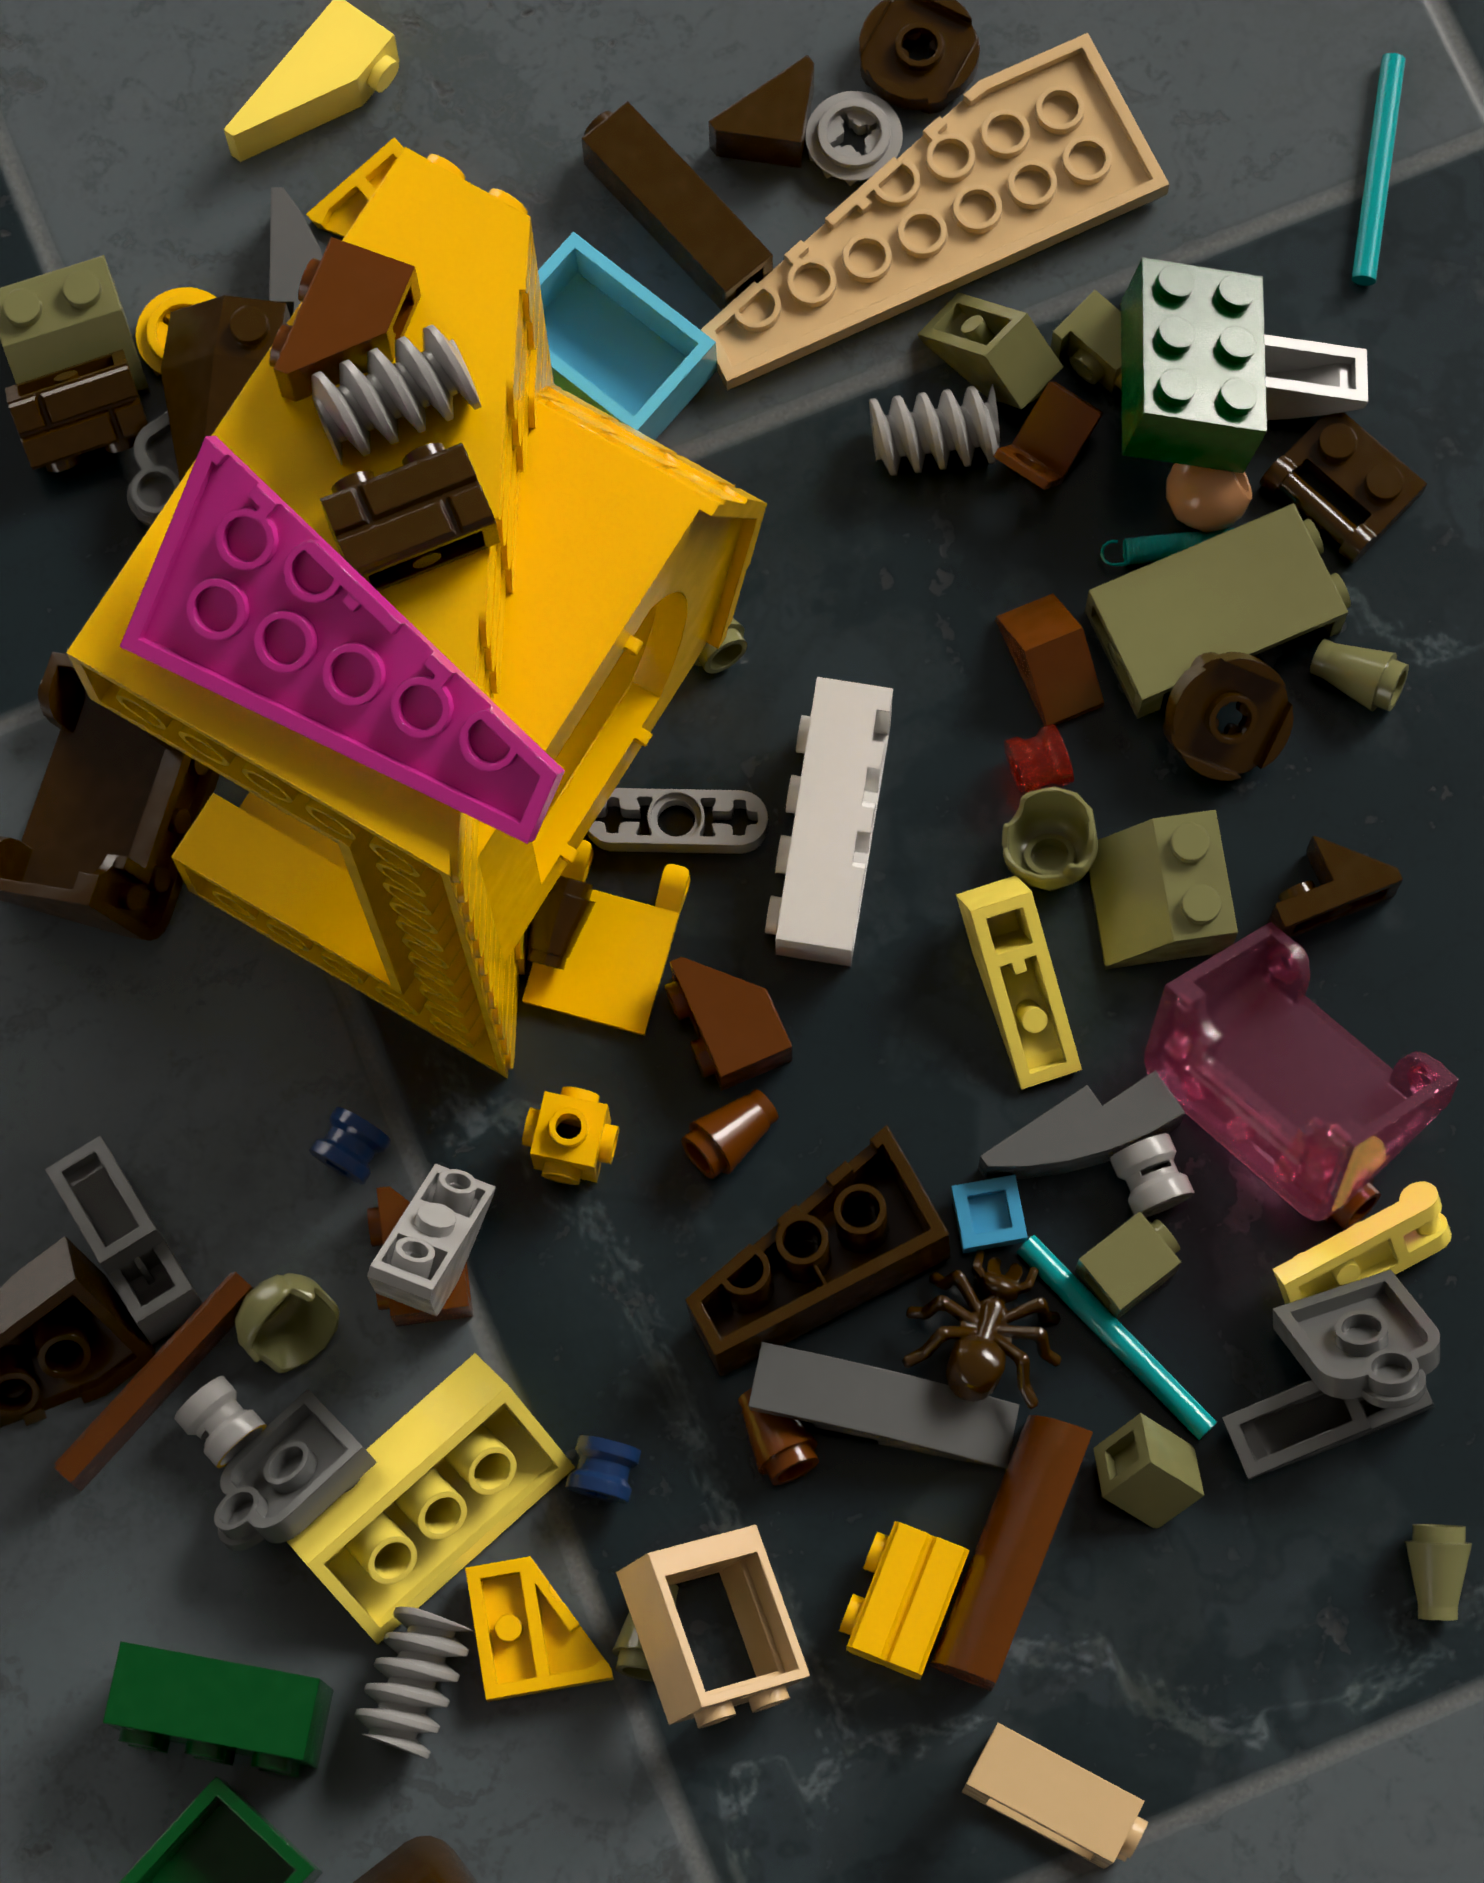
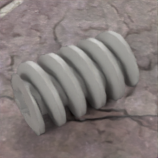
M432 324L423 328L422 331L423 352H420L408 338L403 336L395 340L394 364L378 348L367 351L368 375H364L349 359L339 363V387H336L321 371L311 375L312 400L327 438L341 466L343 465L342 442L348 440L363 457L371 454L370 430L376 428L391 445L399 442L398 419L404 417L418 433L426 431L425 407L432 405L446 421L454 419L453 396L456 394H460L474 410L482 407L471 375L453 339L448 340Z
M993 384L990 387L986 403L983 402L975 386L968 387L965 391L962 406H959L950 389L943 390L938 409H934L925 392L918 393L913 412H909L900 395L892 398L888 415L884 414L876 398L869 399L876 462L877 460H883L891 476H897L901 458L906 456L915 473H921L926 454L930 453L934 457L939 469L945 470L947 469L950 452L954 450L957 451L964 467H969L972 464L975 448L981 447L989 464L996 463V459L993 456L1000 446V431Z
M395 1607L393 1616L407 1628V1632H387L385 1634L384 1642L398 1655L397 1657L376 1658L374 1667L388 1679V1682L366 1683L364 1691L378 1704V1708H360L356 1710L354 1716L369 1730L368 1734L362 1735L427 1759L431 1751L416 1739L417 1734L439 1732L441 1726L426 1714L427 1708H445L449 1706L450 1700L438 1691L435 1686L437 1682H458L460 1675L449 1667L445 1660L446 1657H467L469 1650L454 1636L456 1632L473 1630L418 1608Z

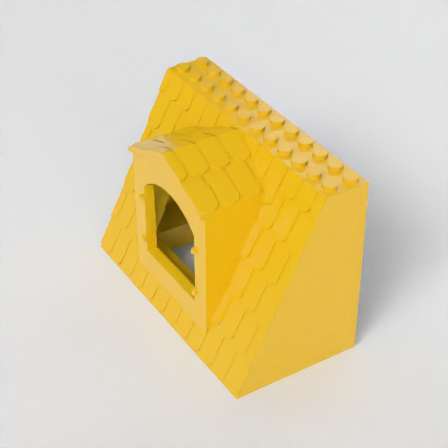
M404 147L342 241L415 266L421 298L404 336L420 352H423V328L432 324L448 340L453 339L471 375L482 407L474 410L460 394H456L453 396L454 419L446 421L432 405L425 407L426 431L418 433L404 417L398 419L399 442L391 445L376 428L370 430L371 454L363 457L348 440L342 442L343 465L341 466L319 419L312 395L297 402L282 397L274 367H271L269 364L270 348L212 436L216 435L339 554L340 552L329 529L320 498L333 494L332 486L338 480L359 471H372L376 477L403 466L402 460L409 452L429 443H442L445 449L459 443L464 445L478 482L494 515L500 543L378 592L565 770L536 839L526 844L119 647L194 463L67 654L91 700L249 791L240 808L213 793L173 854L172 859L191 893L508 1078L509 1069H514L519 981L520 974L526 975L528 926L568 863L573 864L579 854L577 849L641 747L648 745L653 737L651 731L706 644L709 643L719 649L725 640L729 625L733 620L746 570L752 559L767 503L743 489L735 487L734 484L686 457L677 455V452L627 424L619 422L618 419L555 385L531 217L527 215L526 208L512 195L500 189L493 188L488 193L466 181L462 171L449 160L436 154H429L425 158ZM302 302L287 322L288 325H293Z

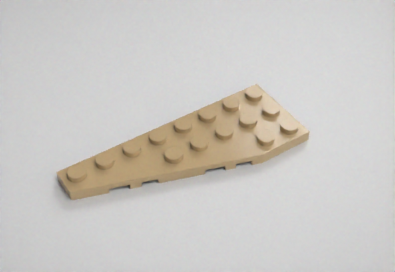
M1086 33L979 80L963 94V100L943 118L939 116L923 130V136L900 157L897 159L893 157L832 211L825 218V224L806 241L800 240L784 254V260L759 283L754 281L709 321L701 331L716 342L717 371L728 391L1168 194L1169 182L1092 39Z

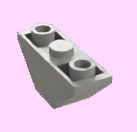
M435 1164L369 1267L367 1277L375 1293L437 1317L460 1279L492 1201L496 1186L477 1180L465 1171L449 1169Z

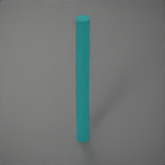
M1397 53L1382 55L1352 272V281L1364 286L1376 283L1406 62V58Z
M1035 1235L1031 1236L1017 1250L1016 1253L1030 1268L1036 1267L1038 1269L1037 1275L1198 1440L1204 1437L1217 1424V1421Z

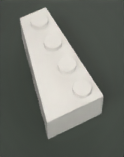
M817 677L811 716L801 715L796 753L805 754L801 776L791 775L787 795L786 812L795 814L792 836L781 835L775 873L786 874L782 897L771 895L766 919L765 933L776 935V955L851 967L890 732L893 688Z

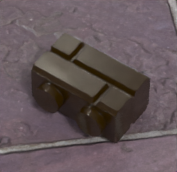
M123 349L5 388L8 407L32 470L46 466L48 472H61L78 465L82 461L81 454L105 447L108 453L134 447L135 439L141 429L149 424Z
M429 443L420 446L403 458V466L376 477L372 471L368 470L349 474L332 486L333 494L320 498L326 521L340 555L377 591L500 543L494 515L462 443L445 449L442 443Z

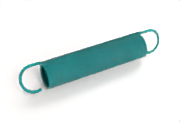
M1234 527L1210 533L1193 531L1180 534L1171 533V535L1162 534L1149 537L1140 536V538H1125L1123 540V563H1111L1105 559V547L1110 543L1118 542V540H1110L1103 544L1100 555L1102 560L1110 566L1152 563L1232 530Z

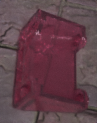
M1269 922L1165 985L1145 1049L1144 1062L1148 1075L1156 1070L1192 1120L1300 1214L1310 1220L1321 1221L1327 1219L1348 1204L1447 1107L1453 1097L1459 1079L1445 1068L1441 1062L1423 1052L1415 1051L1399 1059L1394 1069L1389 1067L1305 996L1310 981L1308 956L1297 942L1293 941L1272 922Z

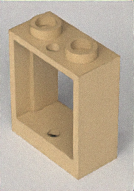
M757 1525L650 1552L616 1572L669 1725L695 1718L700 1729L734 1717L736 1715L734 1706L749 1702L753 1713L777 1706L790 1699L787 1688L810 1676ZM719 1572L756 1677L705 1692L669 1586Z
M997 1723L962 1790V1793L1103 1869L1113 1864L1116 1858L1124 1862L1127 1858L1130 1859L1148 1824V1821L1138 1817L1145 1802L1144 1800L1000 1723Z

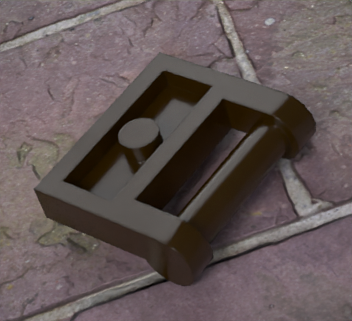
M1344 412L1323 415L1285 455L1278 458L1269 467L1259 482L1273 496L1280 493L1292 504L1294 503L1296 508L1341 546L1338 552L1352 564L1357 562L1424 493L1427 486L1423 479ZM1305 467L1366 521L1357 527L1297 474Z

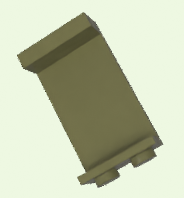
M1294 503L1088 591L1085 612L1137 719L1160 710L1164 694L1172 691L1176 682L1191 667L1195 658L1203 653L1241 652L1255 656L1323 626L1329 637L1341 632L1348 615L1347 608L1351 607L1348 590L1337 573L1329 574L1320 556L1324 552L1320 534L1310 519L1302 520Z

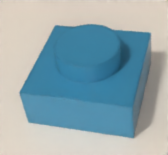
M1015 1175L951 1186V1196L963 1253L1027 1241L1028 1236Z

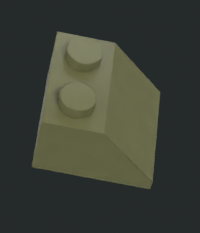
M104 255L0 288V340L16 384L123 349L139 395L150 392L116 285Z
M1216 810L1153 818L1098 840V852L1091 868L1088 870L1105 970L1231 951L1238 934Z

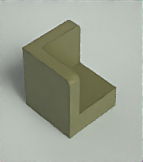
M1142 1413L1093 1448L1102 1497L1152 1528L1162 1527L1204 1496L1194 1447Z

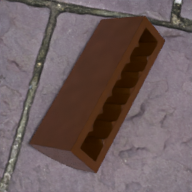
M1029 1415L1027 1417L930 1667L992 1692L1091 1440L1092 1431L1045 1416Z

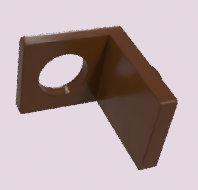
M1055 381L1049 382L1013 443L998 448L993 457L1044 490L1060 485L1103 416V412Z

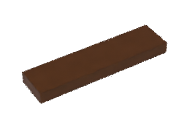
M236 1272L230 1273L54 1463L56 1465L54 1468L72 1485L82 1491L235 1325V1317L245 1295L253 1287Z

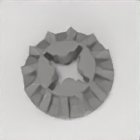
M846 91L827 98L813 111L806 127V145L810 161H814L822 169L826 179L833 176L844 180L849 186L853 185L856 181L871 178L893 157L897 159L903 141L901 122L893 108L878 96L862 91ZM844 121L848 128H852L857 135L868 134L864 139L863 156H861L859 151L856 152L851 145L840 146L844 142Z

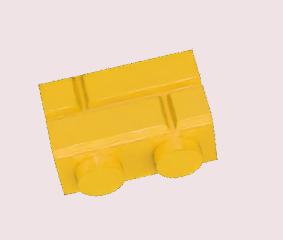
M896 1521L889 1536L877 1532L863 1569L875 1573L865 1598L853 1593L839 1629L840 1632L850 1635L846 1651L914 1679L921 1680L970 1550Z

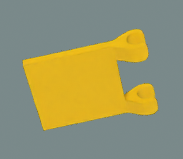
M583 840L577 849L579 851L578 856L573 864L568 863L561 876L582 882L586 881L594 852L591 843ZM667 864L665 866L655 906L592 890L590 900L596 903L570 957L567 958L564 970L533 962L522 1002L645 1036L679 916L691 882L689 870L675 864Z

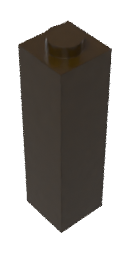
M628 101L613 113L611 111L601 113L588 125L584 136L581 138L584 164L720 311L754 281L759 283L772 271L771 253Z

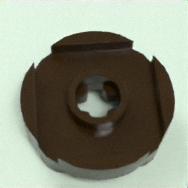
M883 0L871 10L862 25L859 37L861 77L865 84L871 87L879 97L897 107L920 110L928 114L938 113L944 110L950 101L964 93L973 81L978 68L980 54L979 37L977 38V33L972 26V18L968 11L956 0ZM921 39L930 42L929 52L933 56L921 61L910 59L909 52L903 48L906 43L916 46Z
M1207 652L1195 658L1191 667L1184 672L1173 687L1166 706V719L1163 724L1164 735L1173 745L1179 757L1199 774L1215 780H1235L1242 778L1239 774L1248 772L1256 766L1263 769L1278 757L1291 734L1294 721L1293 706L1288 702L1287 691L1284 687L1286 685L1281 676L1262 660L1241 652H1226L1222 654ZM1230 702H1237L1236 709L1242 714L1241 721L1238 725L1228 723L1223 731L1217 730L1219 720L1216 716L1219 710Z

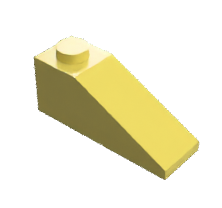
M332 0L224 128L231 156L242 162L362 107L375 91L378 93L383 92L392 83L399 69L400 61L395 35L347 1Z
M1015 875L956 894L972 953L1021 1090L1082 1070L1032 891Z

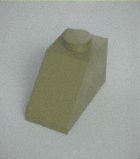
M959 292L917 334L928 348L987 398L990 387L993 384L996 401L1019 409H1023L1028 403L1039 398L1047 383L1063 368V365L1027 313Z

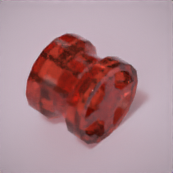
M1051 723L1040 727L1036 736L1025 740L1017 736L1004 740L1007 761L1022 796L1052 783L1063 787L1074 782L1073 769L1067 749L1054 724Z

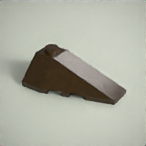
M223 295L171 312L161 365V375L180 483L195 462L205 436L213 435L273 345L280 327L283 324H287L291 318L286 303Z
M66 1236L14 1273L0 1288V1428L24 1419L26 1426L47 1418L46 1410L79 1397L82 1398L84 1403L103 1397L142 1369L156 1354L154 1348L135 1323L106 1275Z

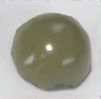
M1055 786L1030 791L1020 798V805L1011 821L1004 824L1002 830L1003 857L1008 870L1014 876L1016 875L1025 885L1048 891H1055L1081 880L1091 868L1098 852V838L1092 808L1078 793Z
M293 1273L276 1274L263 1280L245 1295L235 1317L238 1343L254 1362L261 1360L275 1372L285 1373L308 1363L327 1347L338 1329L340 1310L332 1298L311 1278Z

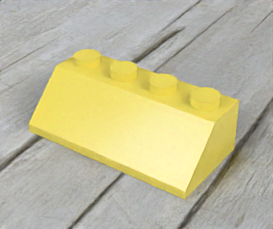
M474 1353L366 1449L377 1463L360 1478L358 1483L351 1490L343 1493L299 1535L286 1542L378 1645L384 1640L387 1632H393L401 1624L393 1616L395 1607L419 1608L570 1473L575 1466L509 1385Z

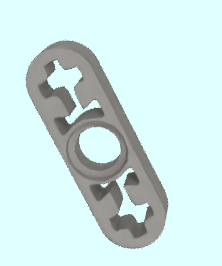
M615 788L597 818L606 817L608 807L617 806L620 807L622 817L641 819L639 806L648 805L650 806L648 810L650 835H640V822H622L619 825L618 833L611 834L607 833L604 822L596 820L587 834L596 846L607 851L743 854L755 850L765 840L768 832V813L759 797L751 792L742 790ZM675 805L686 807L695 818L692 829L687 834L677 837L667 835L658 825L660 814L666 808ZM703 807H713V820H730L733 818L734 809L741 808L746 809V815L749 820L758 822L757 824L747 825L745 835L742 836L733 835L732 826L729 824L712 823L713 837L703 836L705 831Z

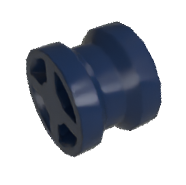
M336 1107L330 1116L332 1127L325 1138L315 1140L309 1152L337 1173L356 1183L365 1184L371 1174L369 1168L371 1160L375 1154L385 1152L391 1139L376 1126L344 1108Z
M579 1435L575 1450L579 1455L577 1469L568 1474L566 1489L604 1501L622 1504L629 1503L632 1489L627 1481L630 1470L639 1464L641 1450L605 1438Z

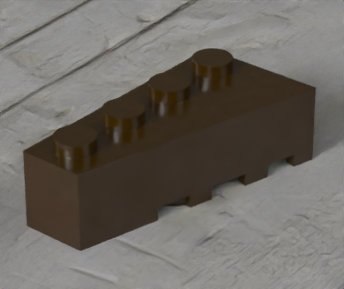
M886 1125L870 1139V1144L849 1163L844 1161L826 1177V1182L799 1206L796 1204L776 1220L777 1225L754 1245L749 1244L687 1297L685 1301L691 1323L720 1377L759 1358L762 1342L782 1346L951 1258L950 1237L888 1125Z

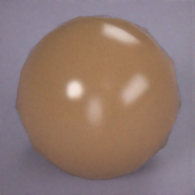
M1175 463L1166 479V499L1176 519L1190 528L1205 533L1227 529L1232 526L1245 513L1252 499V489L1245 472L1242 474Z

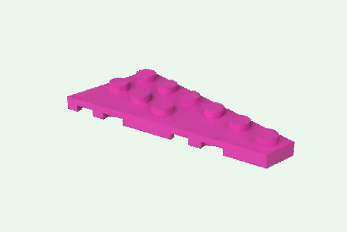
M216 435L205 436L119 647L526 844L534 841L565 770Z

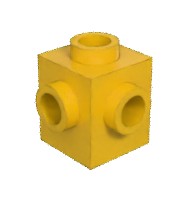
M562 1087L561 1094L545 1091L540 1109L530 1107L525 1121L522 1145L531 1147L530 1156L534 1169L541 1170V1175L544 1178L570 1185H578L580 1179L597 1182L601 1163H612L618 1140L619 1126L611 1125L608 1104L598 1103L600 1097L598 1094L576 1087ZM560 1123L581 1127V1131L576 1137L565 1139L558 1135L557 1127Z

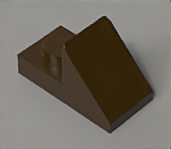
M1312 836L1306 849V854L1321 886L1316 887L1313 881H1305L1279 894L1280 902L1274 905L1268 921L1278 943L1394 897L1403 878L1398 868L1325 839Z

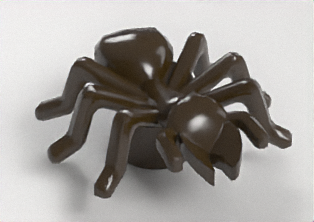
M977 1249L972 1272L979 1281L978 1286L985 1295V1299L979 1302L965 1274L960 1270H955L946 1277L937 1272L931 1274L929 1282L942 1290H948L955 1285L972 1313L943 1295L936 1296L924 1307H908L906 1317L924 1320L931 1318L938 1311H946L960 1321L961 1325L960 1327H939L923 1346L905 1355L902 1363L905 1368H910L931 1357L943 1342L955 1339L947 1364L946 1378L950 1389L956 1396L966 1401L975 1402L984 1400L998 1386L1005 1370L1006 1355L1015 1362L1017 1387L1027 1407L1033 1409L1038 1406V1399L1029 1380L1030 1359L1025 1352L1011 1344L1012 1339H1031L1035 1341L1038 1355L1055 1367L1060 1365L1061 1356L1050 1349L1048 1333L1043 1328L1008 1325V1323L1037 1313L1040 1322L1058 1324L1061 1320L1058 1312L1049 1311L1045 1298H1035L1007 1311L1005 1303L1017 1299L1020 1294L1031 1291L1038 1274V1269L1036 1267L1030 1268L1027 1279L1019 1283L1023 1273L1022 1267L1017 1263H1013L1009 1271L1003 1275L1000 1272V1258L993 1257L988 1261L985 1272L982 1267L984 1251Z

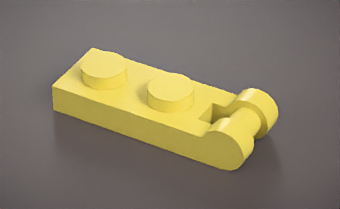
M1425 1181L1409 1184L1403 1189L1399 1201L1363 1221L1353 1224L1348 1229L1273 1268L1285 1304L1390 1269L1396 1275L1444 1249L1451 1241L1452 1234L1446 1217L1440 1213L1442 1203L1436 1187Z

